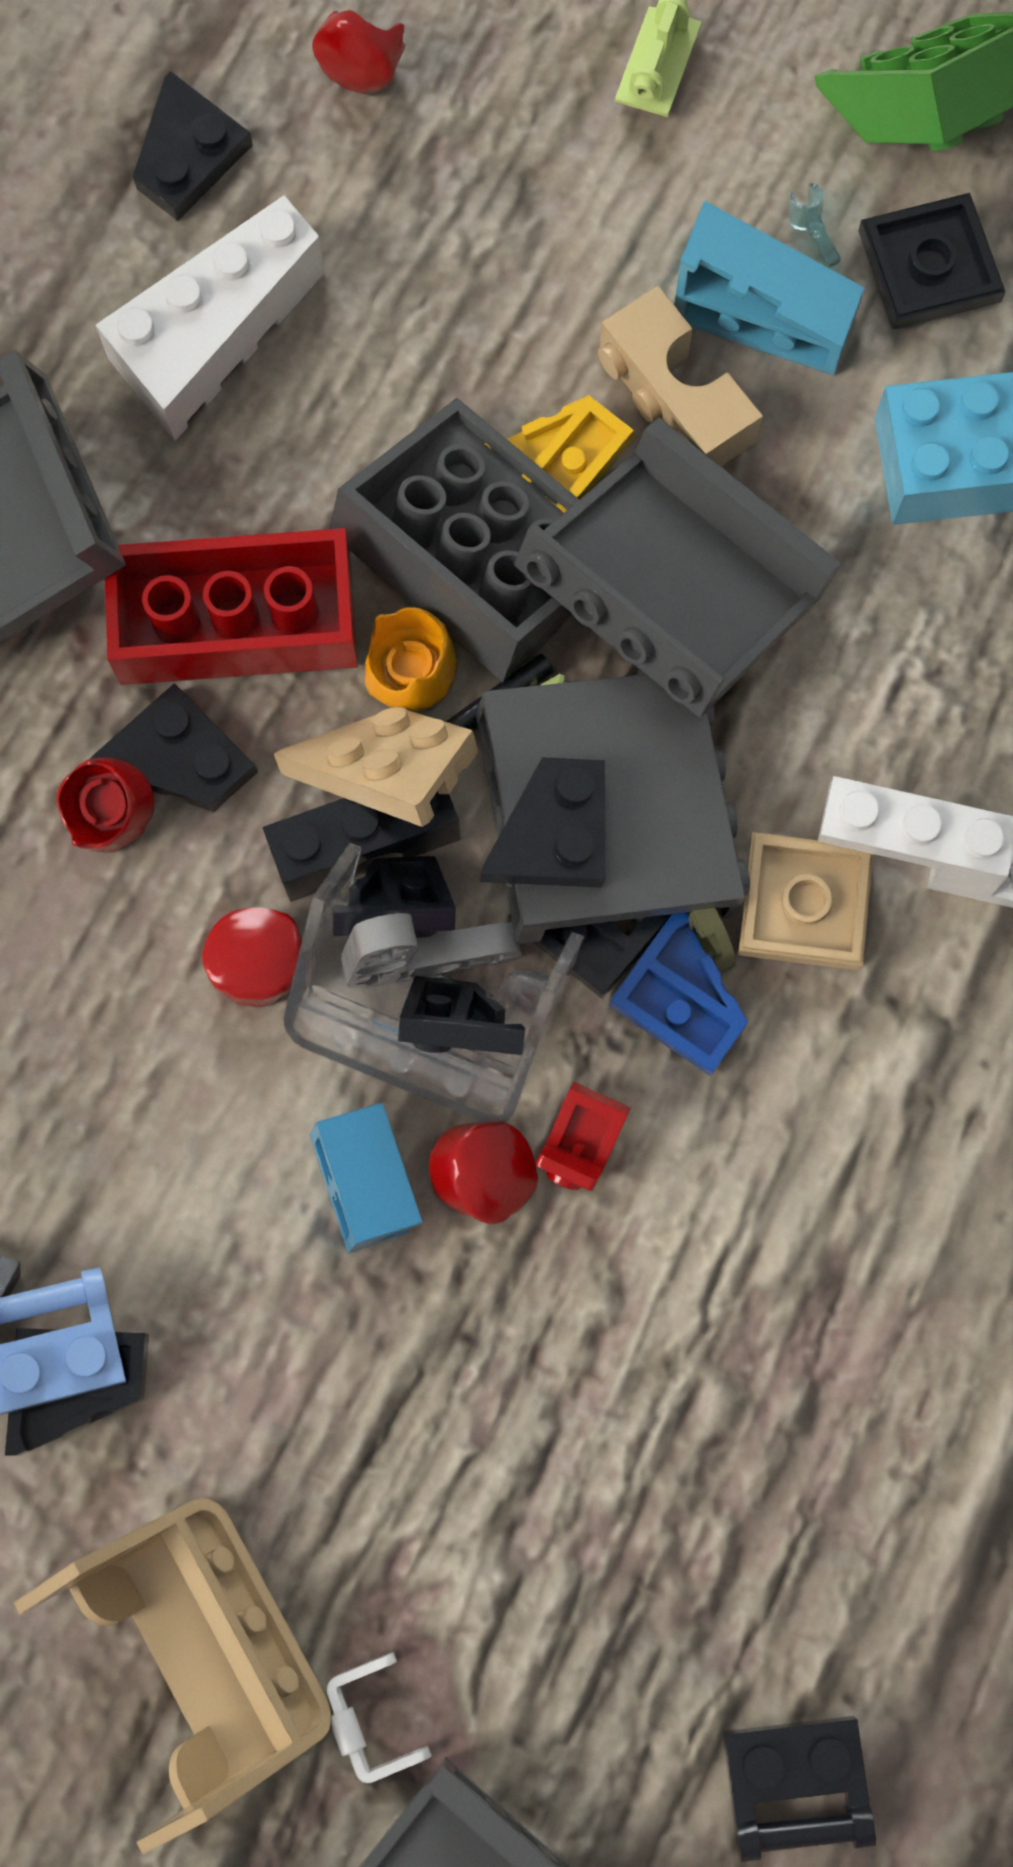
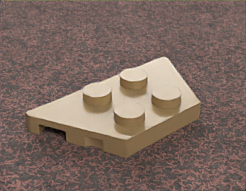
M393 707L360 721L283 748L274 753L279 770L284 776L423 827L434 816L430 801L438 791L439 794H450L459 781V773L468 768L479 750L472 730L412 712L402 707Z

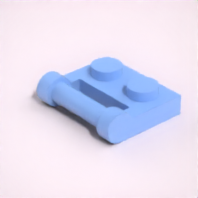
M100 1267L81 1271L82 1278L0 1297V1325L85 1303L88 1304L91 1322L0 1344V1415L126 1382Z

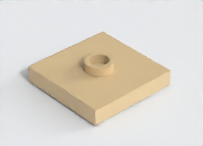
M752 832L747 859L750 888L742 905L737 955L860 971L864 958L874 854L818 842V840Z

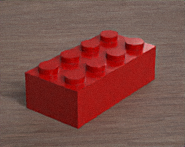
M346 528L118 545L126 566L106 577L104 582L107 660L120 685L358 668L352 564Z

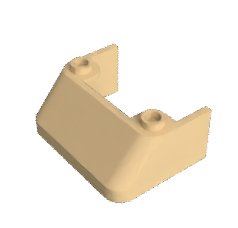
M193 1499L76 1560L14 1602L19 1615L69 1589L81 1612L90 1621L98 1625L112 1626L132 1616L188 1722L194 1736L174 1750L169 1762L170 1782L183 1810L136 1842L142 1855L208 1821L321 1741L329 1731L331 1710L324 1691L230 1517L219 1504L210 1499Z

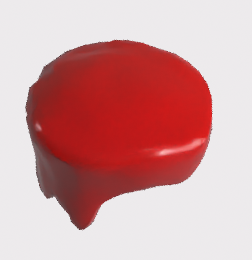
M334 10L314 36L312 42L314 57L327 77L343 88L361 94L380 92L391 84L398 63L405 50L406 44L403 43L404 24L397 23L389 30H383L367 22L354 11L338 12Z
M99 757L87 759L64 778L56 791L59 815L72 837L71 844L82 849L109 853L125 848L145 831V827L154 813L155 800L147 777L134 765L119 758Z
M258 907L234 910L218 920L206 938L202 953L205 972L214 988L232 1002L251 1007H265L291 993L301 973L303 945L296 921L287 913Z
M483 1121L454 1126L441 1135L430 1153L429 1175L436 1196L444 1204L455 1209L460 1214L471 1216L486 1224L504 1222L511 1215L519 1212L536 1190L538 1174L531 1148L523 1134L508 1123Z

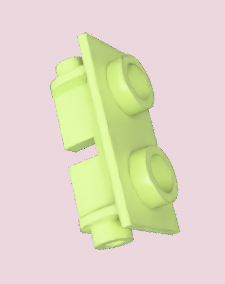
M659 0L656 8L648 7L617 91L615 102L668 117L702 23L700 20L689 18L688 0Z

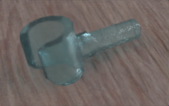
M811 183L808 189L809 205L799 203L794 193H790L788 218L794 228L808 230L828 266L832 267L841 261V257L822 221L824 193L817 184Z

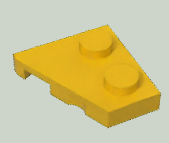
M587 395L564 406L555 416L540 417L521 426L522 432L507 438V440L580 500L596 486L636 437L632 428L590 395ZM522 474V477L525 478L529 483L532 482L527 476ZM558 503L556 505L562 512L565 513L567 511L561 504Z

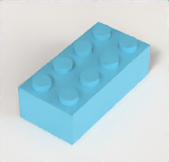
M1013 372L885 386L874 421L892 525L1013 512Z

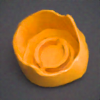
M414 607L402 608L393 614L378 615L375 618L374 630L365 663L364 679L368 693L389 707H402L412 712L427 709L442 701L453 685L458 666L455 646L445 624L432 613Z

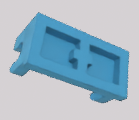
M383 1102L315 1123L310 1133V1138L348 1254L409 1233L408 1229L420 1226L423 1223Z

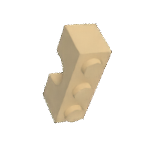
M656 286L601 322L600 348L598 349L600 362L613 379L621 378L631 390L633 403L639 414L647 422L652 423L658 417L661 418L719 466H723L757 443L763 415L728 372L704 386H689L674 378L669 370L688 358L693 328L661 288Z

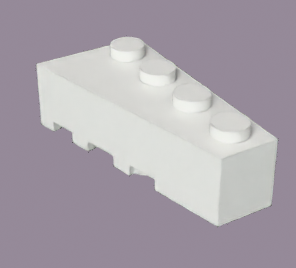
M283 195L96 324L109 361L175 442L188 428L187 421L202 404L207 406L222 390L221 382L240 361L245 364L258 349L257 342L273 324L279 325L324 275L325 270L319 236L286 196Z

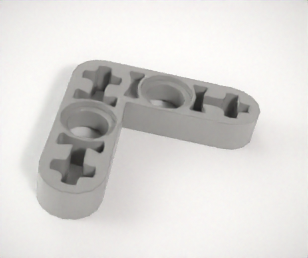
M396 913L374 917L356 924L343 949L341 960L347 987L357 989L413 980L414 976L430 977L496 965L516 959L522 953L520 944H516L512 922L494 923L436 933L424 938H416L411 914Z

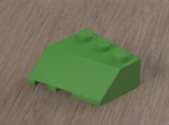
M1013 12L969 14L911 37L912 46H903L887 51L878 50L860 57L862 69L858 71H836V69H830L814 75L817 88L866 143L929 144V149L932 151L948 149L962 143L964 140L963 134L969 130L985 128L1001 122L1004 119L1003 112L1013 107Z

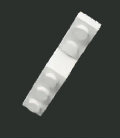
M833 776L828 790L818 842L931 867L927 885L928 889L1013 908V816Z

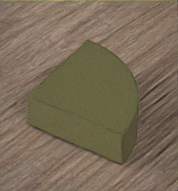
M716 908L690 912L688 926L695 933L707 955L710 954L719 972L723 973L734 967L736 964L734 950Z

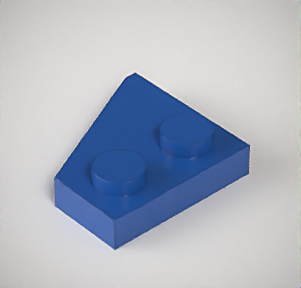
M676 913L669 917L611 998L609 1007L711 1077L745 1029L748 1021L734 996L729 995L723 985L721 973L710 954L707 955L695 933L689 928L690 921L688 920L687 913Z

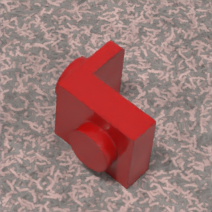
M573 1082L535 1165L547 1171V1177L564 1188L579 1190L582 1187L593 1191L603 1173L631 1107Z

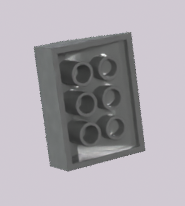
M455 398L338 488L329 529L346 528L349 549L356 557L414 607L426 610L439 618L445 624L451 638L500 681L504 682L541 650L572 615L568 609L545 590L531 583L526 575L515 567L514 564L528 528L535 523L545 530L564 514L556 506L558 503L568 510L579 499L458 398ZM522 474L527 476L532 482L529 483L525 478L522 477Z

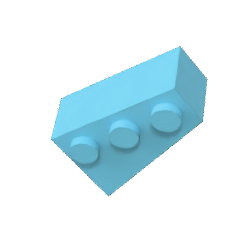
M704 200L680 260L674 306L694 329L834 375L856 318L865 287Z

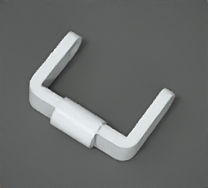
M394 1652L335 1675L327 1686V1695L334 1711L331 1714L330 1725L341 1756L349 1754L358 1779L364 1783L375 1782L432 1756L429 1747L425 1746L370 1769L363 1750L367 1746L353 1706L348 1707L341 1686L396 1663L397 1659Z

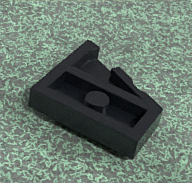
M170 71L164 77L133 174L136 189L176 221H179L253 146L251 134Z
M175 683L89 758L113 757L125 760L138 768L147 777L153 792L165 796L172 794L184 798L188 804L215 812L258 773L256 765Z
M436 857L375 858L365 869V876L357 879L349 888V904L347 906L336 904L332 908L333 936H349L353 927L364 920L396 913L411 914L416 938L429 937L437 931L455 930L456 906Z

